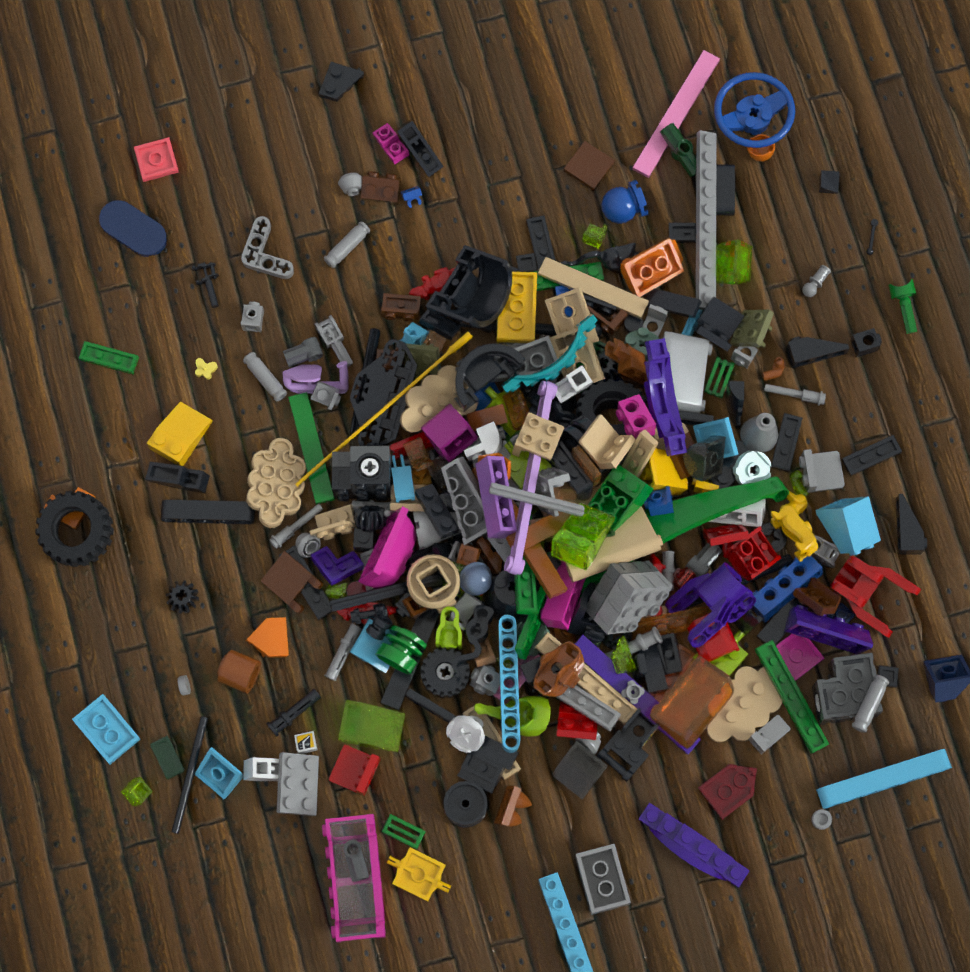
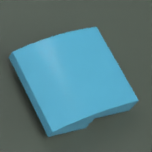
M369 618L350 653L369 663L379 671L386 673L390 666L380 660L375 653L381 643L391 645V642L386 637L383 640L374 639L366 632L369 624L373 623V620ZM389 629L385 632L386 634H392Z

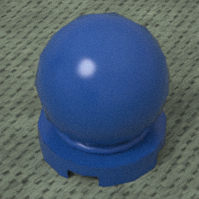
M637 180L628 182V189L615 187L604 195L601 204L602 212L608 220L613 223L622 224L632 220L636 213L640 217L648 215V210L644 211L643 207L647 203L641 187H636V184H638Z

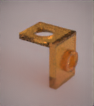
M421 437L403 444L411 466L416 472L434 465L427 454Z

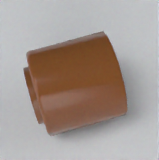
M230 650L223 657L217 672L218 682L248 694L258 678L261 661L235 650Z

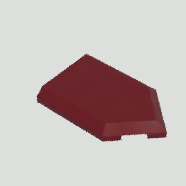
M728 764L698 787L700 793L722 820L754 796L757 768Z

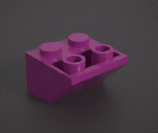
M451 404L447 405L421 427V430L438 454L448 462L478 439L471 426Z

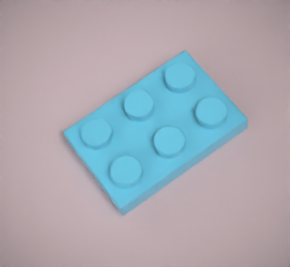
M104 694L99 696L72 719L110 765L140 740L139 736Z

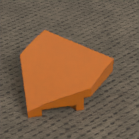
M286 617L266 618L246 641L252 644L263 657L289 656Z

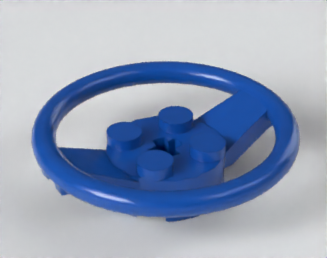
M750 72L737 75L723 85L716 96L714 114L720 130L731 141L745 147L761 148L778 142L789 132L795 118V104L791 93L781 81L768 74ZM761 80L770 83L779 90L765 98L760 94L747 96L737 104L736 111L722 116L724 96L729 89L740 82ZM785 106L788 107L787 120L783 128L770 138L748 140L732 132L745 131L752 133L751 135L761 134L768 128L772 117ZM751 113H754V114H756L757 116H756V117H754L753 115L750 116V114H751Z

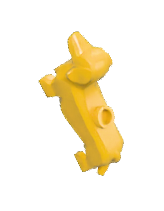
M789 491L787 496L789 503L782 505L779 512L771 511L773 518H771L770 523L775 529L782 527L784 534L795 542L798 551L794 552V555L801 562L804 558L810 557L811 554L817 551L818 543L812 533L810 523L808 521L804 522L799 516L807 507L806 497L803 494L795 495Z

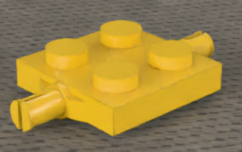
M409 848L406 856L401 861L392 856L387 861V864L397 868V874L392 884L429 902L432 893L437 888L447 893L451 888V885L441 881V875L446 865L413 848Z

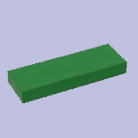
M84 341L79 355V360L132 375L139 359L138 355Z

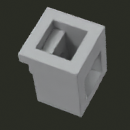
M249 302L248 305L244 304L241 321L243 331L261 332L264 309L259 303Z

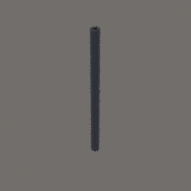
M200 717L171 833L179 834L208 721L206 717Z

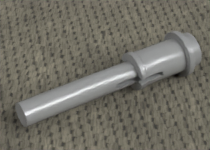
M765 384L764 389L766 392L801 398V401L817 403L818 406L820 404L824 405L826 394L823 391H820V393L805 389L800 391Z
M317 504L291 526H286L275 536L272 535L269 541L275 549L281 548L284 542L295 535V531L323 510L321 505Z

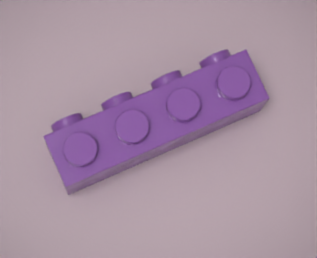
M486 456L475 465L488 538L505 539L517 531L512 499L489 493L491 483L509 486L504 456Z

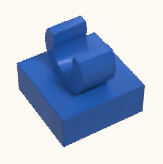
M416 186L400 191L402 199L404 201L407 200L409 208H412L411 201L413 199H416L417 203L421 205L419 196H422L420 187Z

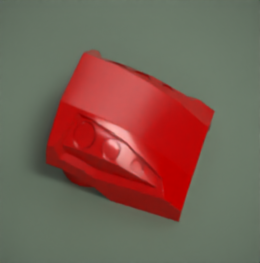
M761 526L748 533V539L739 540L727 548L728 560L736 572L747 581L752 580L781 559V556L777 555L761 531Z
M707 615L694 620L687 628L689 633ZM728 622L705 644L696 647L704 666L726 654L740 650Z

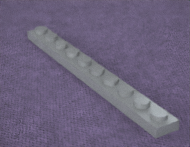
M700 130L697 132L696 299H700L702 302L699 310H704L713 296L716 297V133Z

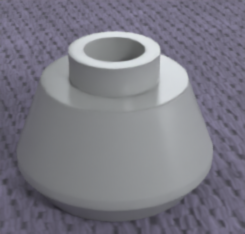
M348 173L340 177L338 185L348 196H355L361 191L363 177L358 173Z
M310 533L299 535L295 542L299 555L303 558L311 557V554L320 549V538L312 536Z
M597 732L596 740L576 738V742L586 753L590 755L596 754L601 744V736Z

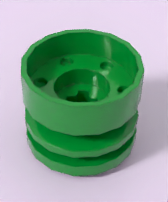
M392 625L389 629L392 634H386L385 636L391 642V645L381 643L375 655L396 670L411 675L417 664L411 655L421 657L422 652L418 649L425 650L427 644L415 633Z

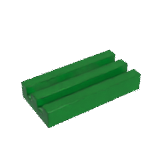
M717 357L704 393L722 399L735 363H729L727 360H721ZM718 364H721L722 367L720 369L713 391L709 390L715 372L717 370ZM725 367H729L721 391L717 393L716 391Z
M392 814L389 815L381 831L416 850L426 831ZM394 820L420 833L419 837L391 824V821ZM388 827L416 840V843L414 844L388 831Z

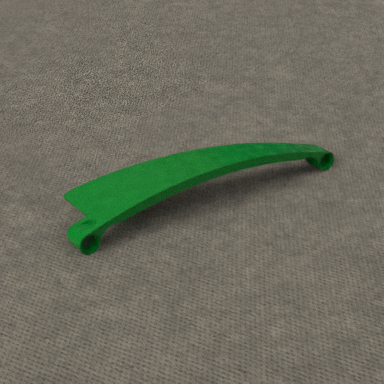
M776 476L755 483L721 488L674 500V513L650 516L649 509H645L644 512L656 535L659 534L664 544L697 526L754 504L762 499L772 498L775 502L783 501L788 496L789 491L779 477ZM606 571L585 579L577 605L587 585L590 582L599 583Z

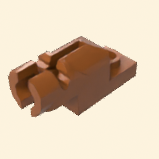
M614 338V343L611 341L606 343L605 355L618 363V373L644 385V382L648 381L644 363L645 354L617 338Z

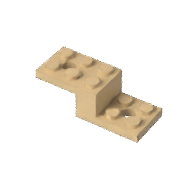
M581 287L545 300L557 334L550 337L557 358L561 357L573 342L578 332L576 325L590 315ZM567 306L571 307L573 310V314L571 317H568L565 314V308ZM593 328L588 333L586 331L583 332L587 337V340L584 341L586 344L576 351L575 363L567 369L565 367L562 368L564 378L576 370L577 363L581 362L584 364L585 370L593 383L605 379L593 343L599 341L596 330Z

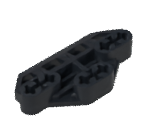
M396 339L389 340L384 347L382 356L357 374L350 400L360 427L388 404V401L390 402L413 382L418 365L405 342ZM396 343V347L399 350L394 352L393 357L398 356L397 361L392 359L391 366L394 367L387 372L384 364H387L390 358H385L386 353L391 355L392 349L389 346ZM406 351L411 361H406L405 368L400 366ZM366 374L370 381L365 383L364 388L369 387L368 392L363 390L362 397H364V400L358 403L355 395H358L361 389L356 390L357 385L359 387L362 386L363 380L360 377ZM395 375L405 378L401 379L397 393H394V389L398 377H395ZM406 393L395 402L398 405H393L390 419L386 418L389 408L375 419L377 424H374L371 430H376V433L371 432L369 436L372 442L366 445L365 440H362V437L367 436L368 431L363 429L359 433L358 443L360 446H383L397 438L400 428V416L406 407ZM380 427L390 429V431L386 430L385 438L388 439L379 443L383 430Z

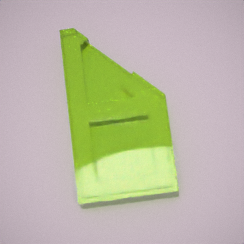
M622 636L611 654L617 674L634 672L636 670L626 638Z

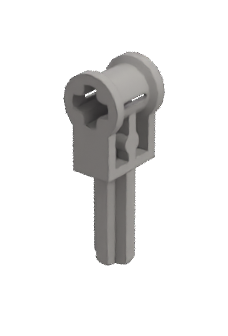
M332 315L319 324L315 323L314 325L327 349L332 347L339 361H347V368L350 367L353 361L341 342L344 340V337Z

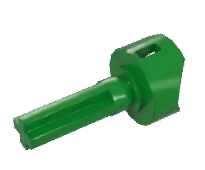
M911 279L907 285L899 287L889 284L891 299L899 300L906 334L918 332L910 297L916 294L914 280Z

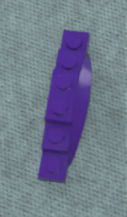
M665 338L647 341L645 345L648 361L644 363L648 381L644 382L649 412L653 420H656L659 438L664 439L667 456L687 453L685 432L677 406L670 354L667 351Z
M651 803L647 805L638 819L648 826L656 838L674 854L693 867L715 878L729 881L739 888L750 871L686 824H682L668 813H664Z

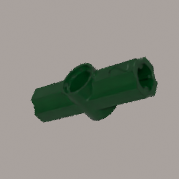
M671 123L663 128L660 134L671 148L672 158L681 163L691 178L696 175V155L693 152V145L689 140L684 139L675 124Z

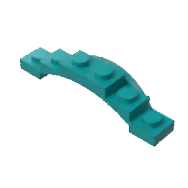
M590 314L576 325L578 332L573 342L555 362L530 375H517L515 373L501 384L506 392H514L521 386L519 384L521 381L525 386L531 385L532 387L540 379L544 378L546 381L548 379L552 381L560 375L559 371L565 367L567 369L575 363L576 351L586 344L584 341L587 340V337L583 332L586 331L588 333L596 327L595 323L598 321L596 317Z

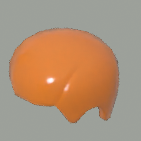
M759 134L753 138L751 137L750 140H764L770 137ZM775 143L761 148L747 147V151L752 159L763 162L770 159L774 154Z

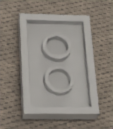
M279 753L277 813L316 816L319 756Z

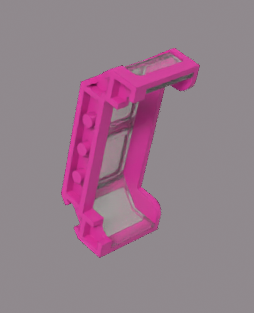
M374 814L325 819L326 824L322 825L323 837L327 836L329 846L325 847L326 859H330L331 867H327L328 879H332V887H329L330 899H334V907H331V918L335 919V926H331L332 939L336 938V942L341 943L342 941L386 938ZM349 840H355L360 843L369 878L352 882L344 854V845ZM350 846L347 849L348 854H357L358 847Z

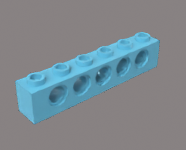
M558 872L540 878L538 882L570 972H593Z

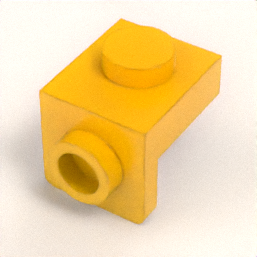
M700 469L698 474H694L691 484L695 486L693 492L704 493L719 489V485L701 481L704 470Z

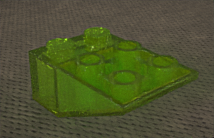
M580 502L579 505H583L585 508L583 516L570 515L552 539L551 556L587 570L596 558L615 517Z
M346 700L338 739L343 743L398 752L405 713L367 703Z

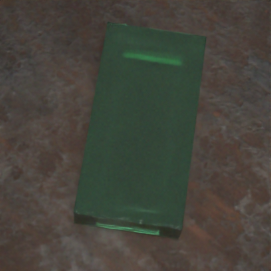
M168 735L150 744L167 780L185 772Z

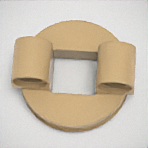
M434 554L426 555L411 564L407 574V587L410 596L416 603L426 608L436 609L441 614L445 607H453L457 604L455 597L460 588V576L458 569L448 558ZM438 569L447 585L429 594L421 580L437 572Z

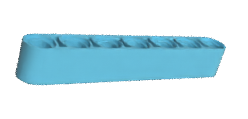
M504 615L500 618L498 625L501 739L504 751L513 753L518 750L520 745L518 656L515 651L517 625L513 616ZM509 621L513 627L511 629H504L502 623ZM509 640L513 643V647L506 649L502 643ZM505 660H511L514 663V666L512 668H506L504 667L503 662ZM506 679H511L515 685L512 688H507L503 682ZM512 699L515 702V706L509 708L505 706L504 701ZM512 718L515 720L516 725L508 727L505 724V720ZM508 738H513L517 744L514 747H508L505 741Z
M941 749L821 787L816 791L822 808L826 809L927 777L952 767L946 750Z

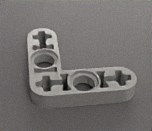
M266 217L256 218L242 253L243 265L246 268L282 279L291 278L294 274V268L290 261L262 253L271 230V224ZM264 222L266 227L262 228L261 235L259 234V225H262V223ZM255 238H258L262 241L261 244L257 247L252 246L251 244L252 240ZM251 250H252V251H254V252H253V259H254V260H251L250 263H248V261H247L246 258H250V256H251ZM266 260L273 262V266L269 269L263 267V263ZM286 266H288V269L290 271H286L285 273H283L282 269L280 268L284 269Z

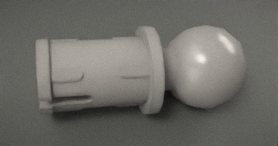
M821 265L815 275L809 278L811 283H806L803 286V294L807 297L816 295L817 287H822L823 281L831 273V270L825 265Z

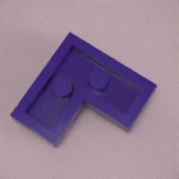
M327 546L311 554V560L331 586L364 569V563L354 551L339 559L334 556Z

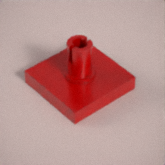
M727 524L703 530V536L711 546L722 544L724 558H728L727 548L732 546L734 541L749 538L748 530L743 525Z

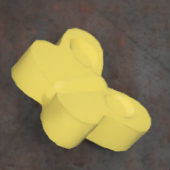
M201 358L196 359V376L201 377L203 375L207 380H210L211 374L218 368L215 362L205 363Z

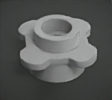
M633 680L628 681V686L621 691V695L628 698L631 704L638 703V698L644 694V688L637 685Z

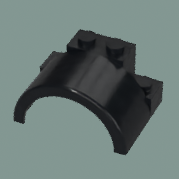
M464 245L455 259L457 266L441 291L434 292L426 304V308L431 314L443 319L449 317L474 328H483L494 322L503 311L511 292L512 270L507 260ZM479 267V276L476 277L472 271Z
M493 343L479 345L459 360L455 368V395L457 397L454 398V401L463 413L479 401L475 395L478 391L503 372L510 377L524 366L525 357L510 346ZM494 356L501 357L502 362L499 363ZM463 382L467 385V389L463 387Z

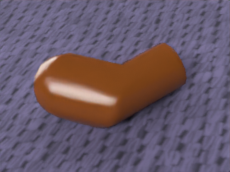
M775 358L771 370L762 372L764 381L778 378L782 375L786 365L783 358Z

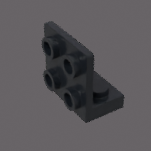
M713 296L692 328L698 334L728 352L732 346L728 340L744 318V315Z

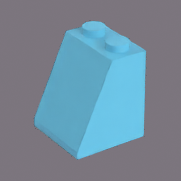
M869 497L844 498L815 510L841 554L857 555L861 553L862 549L873 548L875 543L881 541Z

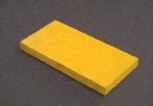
M512 272V287L509 299L498 316L497 342L530 343L535 341L537 272Z

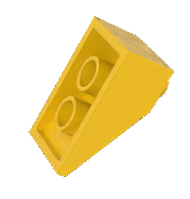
M179 402L156 428L147 445L150 450L172 463L184 466L211 425L212 420L186 404Z

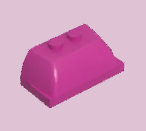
M402 506L387 517L386 526L382 528L358 582L378 589L394 584L404 573L406 562L413 553L412 549L417 539L414 524L407 516L409 511L407 508Z

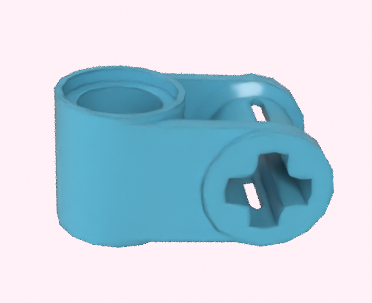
M411 322L404 329V336L400 341L407 344L422 345L429 331Z

